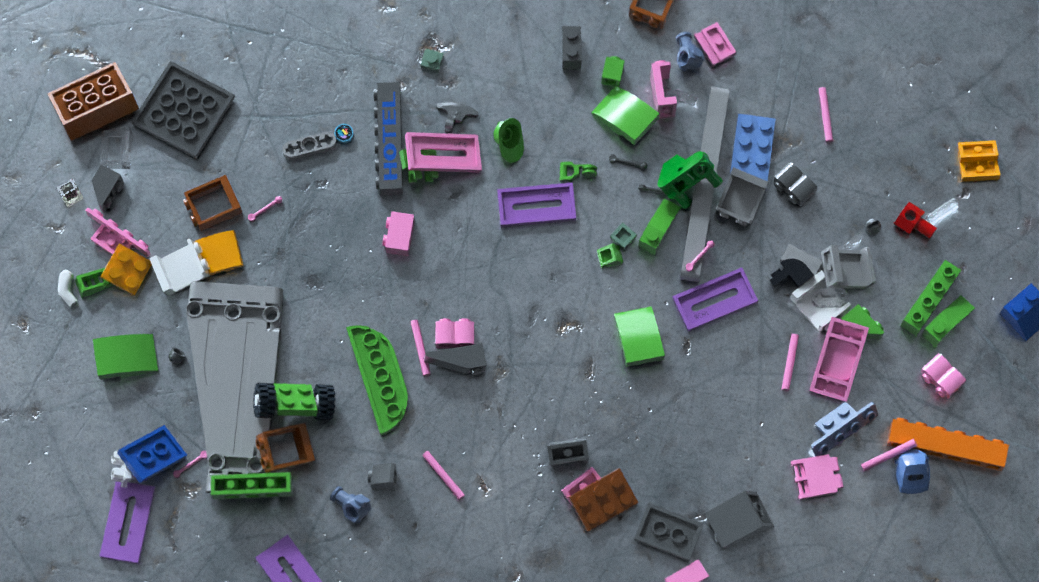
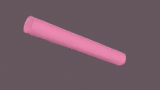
M826 87L819 88L825 139L826 142H832L833 135Z
M412 320L410 322L423 376H429L431 373L428 363L424 362L426 352L418 320Z
M791 334L782 390L789 391L799 339L798 334Z
M912 439L861 464L864 471H867L916 447L917 443L915 439Z
M426 451L422 455L458 500H461L465 494L430 452Z

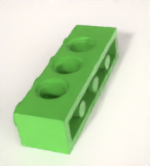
M944 260L903 319L901 327L917 337L959 276L961 270L947 260Z
M290 472L211 475V496L213 499L293 496L292 475Z

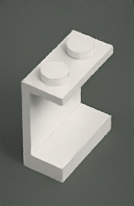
M187 239L189 245L163 258L157 255L149 258L163 292L169 296L189 287L191 282H199L210 276L208 269H210L209 264L201 256L202 248L198 242H194L192 239Z
M822 270L796 289L790 298L819 333L823 330H828L831 317L841 319L849 312L851 307L850 302L845 304L832 288H827L825 274Z

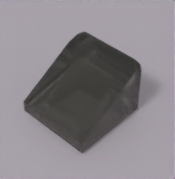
M73 179L57 187L67 207L83 199V195Z

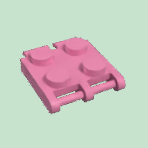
M826 454L791 461V466H794L796 475L795 483L798 484L799 500L836 494L838 492L837 489L843 488L841 474L834 475L833 473L840 470L837 457L830 458V455Z

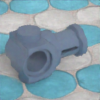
M683 32L676 36V41L680 45L677 62L679 68L683 71L699 69L705 60L702 50L692 43L690 32Z
M340 486L336 487L330 496L332 502H337L342 506L345 517L353 523L361 522V519L371 510L368 498L362 494L349 495Z

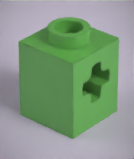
M616 56L606 57L601 84L620 87L625 60H621V58Z

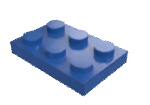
M165 425L124 446L117 452L139 483L184 460L187 456Z

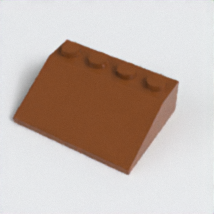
M116 62L47 93L71 141L139 109L133 93Z

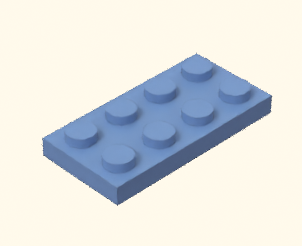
M738 114L731 171L734 167L768 181L775 118Z

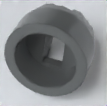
M870 219L865 225V230L870 235L878 234L881 229V223L877 219ZM874 223L877 224V225L873 226L872 228L869 227L870 225H872V224H874Z
M172 348L168 358L170 362L174 360V364H179L186 355L180 349Z

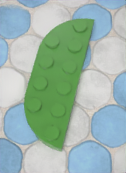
M361 325L349 326L346 329L380 435L382 436L393 430L406 413L408 405L406 385L390 341L381 332L379 333L370 327Z

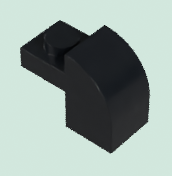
M791 258L780 262L785 269L781 271L779 268L773 272L770 282L776 287L791 276L798 287L811 279L814 274L804 262Z

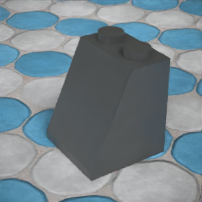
M743 491L705 513L707 516L706 522L716 534L715 540L722 548L735 546L774 527L758 493L754 491Z

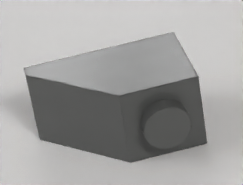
M396 463L373 465L372 471L368 472V483H371V488L395 491L397 478Z

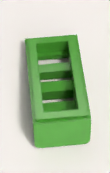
M105 268L76 276L75 283L81 298L114 286L102 279L103 283H100L98 277L102 275ZM91 279L94 280L95 285H92Z

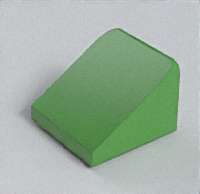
M612 243L597 250L601 268L623 263L621 250L618 245Z

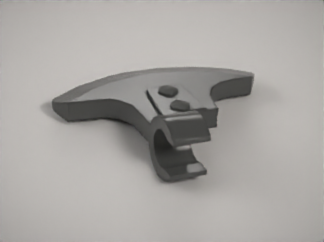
M444 102L436 105L438 110L445 111L448 115L445 123V132L452 133L454 123H462L465 117H477L479 115L475 109L462 103Z

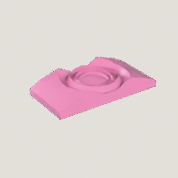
M831 317L809 391L847 402L869 327Z

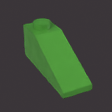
M664 199L644 230L638 247L656 255L681 206Z
M960 295L924 329L922 336L936 348L975 307Z

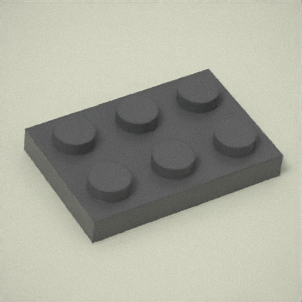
M648 503L634 540L690 561L703 524Z

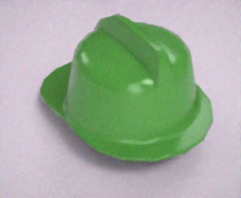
M508 118L504 122H498L493 137L494 141L499 145L502 157L510 163L520 160L524 152L520 122L515 118Z

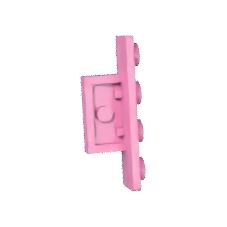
M87 208L85 210L90 218L101 225L90 238L96 245L113 255L119 243L129 249L134 247L147 257L150 255L149 246L142 240L137 241L129 231L125 229L122 231L117 228V223L111 219L108 221L104 219L103 214L97 209L91 210Z

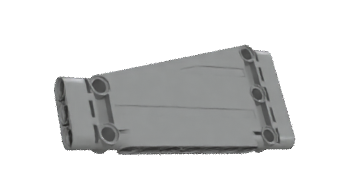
M210 282L190 283L186 314L208 460L206 493L211 494V475L265 473V469L262 466L256 471L251 468L255 463L261 464L260 450L256 447V436L271 430L272 418L255 417L253 394L256 383L276 384L284 291L281 288ZM193 309H200L197 315L191 314ZM233 311L239 312L236 317L232 318L229 316ZM270 314L277 315L274 320L267 319ZM216 460H221L222 465L220 467H213V463Z

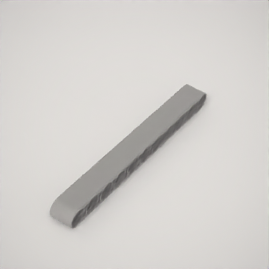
M711 87L701 151L708 154L710 161L714 164V171L717 173L730 89ZM706 178L695 184L681 269V280L699 282L703 256L693 266L692 271H687L686 265L691 263L705 248L714 187Z

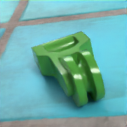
M560 162V182H573L576 177L580 176V169L583 170V176L595 177L597 176V166ZM567 168L574 169L572 176H567Z

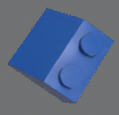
M1032 283L1007 303L999 313L1025 341L1039 331V290Z

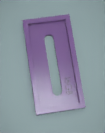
M573 183L497 189L501 227L576 221ZM555 200L562 202V205L559 207L514 210L512 208L515 204Z
M743 268L734 270L672 297L688 332L758 303V299ZM732 289L738 291L737 295L694 312L691 309L695 304L704 302Z
M116 482L100 558L134 564L140 563L156 489L154 486L127 482V488H122L121 482ZM130 497H135L136 503L125 546H120L119 541L128 500Z
M288 534L255 557L272 582H292L278 563L280 557H284L302 582H322Z

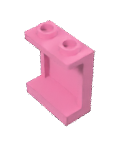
M664 60L652 63L650 74L654 107L659 113V119L675 117L677 107L676 96L664 97L662 80L669 79L671 63Z

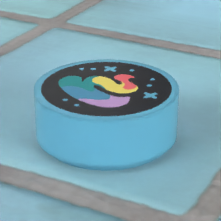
M348 124L337 126L334 132L336 140L342 144L349 143L354 136L353 129Z

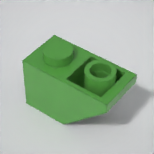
M859 304L841 318L848 322L869 327L866 339L880 340L883 337V326L878 321H874L870 317V312Z

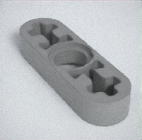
M323 132L288 141L283 145L282 150L286 159L296 160L333 150L336 147L337 141L333 133ZM325 138L331 140L329 145L325 142ZM317 140L320 141L321 147H319V148H318V142H317ZM307 142H313L315 147L312 150H306L304 145ZM301 144V149L303 152H300L298 145ZM290 147L293 148L294 154L288 152Z

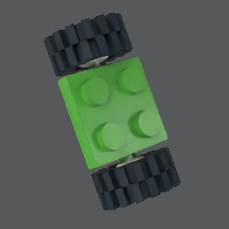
M256 383L254 388L253 408L256 418H273L275 406L278 415L314 416L315 419L331 420L335 413L336 398L333 385L316 384L314 390H312L310 384Z

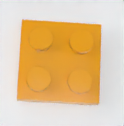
M119 243L100 277L135 296L152 264L147 258Z

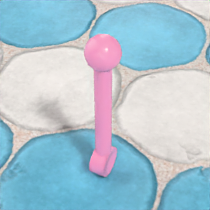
M277 196L273 202L258 212L249 214L248 220L251 222L255 221L258 215L275 204H280L282 198Z
M708 241L703 251L691 263L686 265L687 271H692L697 261L710 248L714 247L713 241Z
M202 451L199 457L180 470H175L173 476L176 478L180 477L181 473L201 459H206V451Z

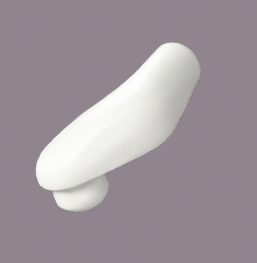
M64 270L59 275L58 294L72 307L77 303V299L71 290L73 273Z

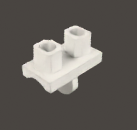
M114 451L112 464L121 465V468H113L111 480L121 482V487L127 488V482L132 478H136L119 457L118 451Z

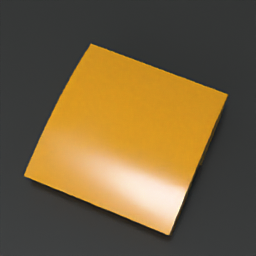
M996 140L958 142L962 182L1000 180Z
M234 230L213 234L195 241L202 248V258L206 259L210 269H208L210 276L222 271L229 272L243 266Z

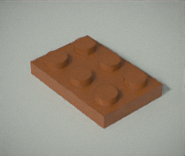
M620 468L568 497L587 532L639 503Z

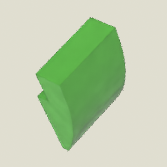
M615 86L591 112L617 135H622L633 145L659 119V113L618 86Z
M652 306L614 314L626 367L664 360V349Z
M130 334L92 339L97 374L100 380L114 377L126 378L159 372L153 334Z

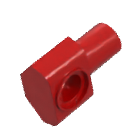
M908 202L894 222V225L909 235L915 229L929 239L937 229V227L922 218L925 211L911 202ZM905 215H911L914 220H907Z

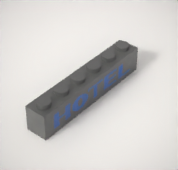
M400 82L377 83V89H374V101H377L378 107H374V118H378V124L374 125L375 136H378V142H375V154L379 153V160H375V170L379 171V178H376V189L380 190V195H403V173L399 154L402 150Z

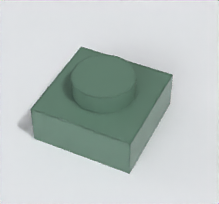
M426 48L420 64L421 68L439 72L444 53Z
M623 222L610 235V239L623 250L637 237V234Z

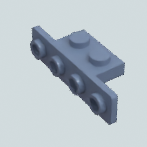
M844 402L815 423L816 428L824 436L811 445L814 456L825 455L829 450L842 443L864 425L873 421L878 416L876 405L870 402L856 412L847 402Z

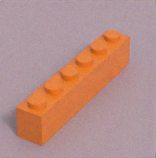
M904 418L893 419L890 424L886 446L896 448L915 439L917 446L912 449L923 451L926 455L1001 472L1005 468L1009 445L1004 444L1002 440L993 439L990 441L980 435L968 436L962 431L950 432L940 426L932 428L922 422L914 424Z

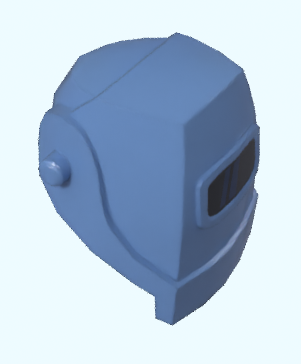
M910 449L900 454L898 459H894V463L897 464L896 478L901 493L916 494L928 491L930 467L928 462L929 456L925 452L918 449Z

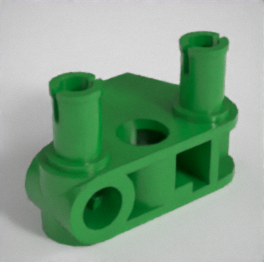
M699 151L687 159L676 154L666 161L662 166L657 186L669 199H675L683 209H686L692 204V200L684 193L704 178L714 188L720 186L723 180L714 171V164L710 161L708 154Z

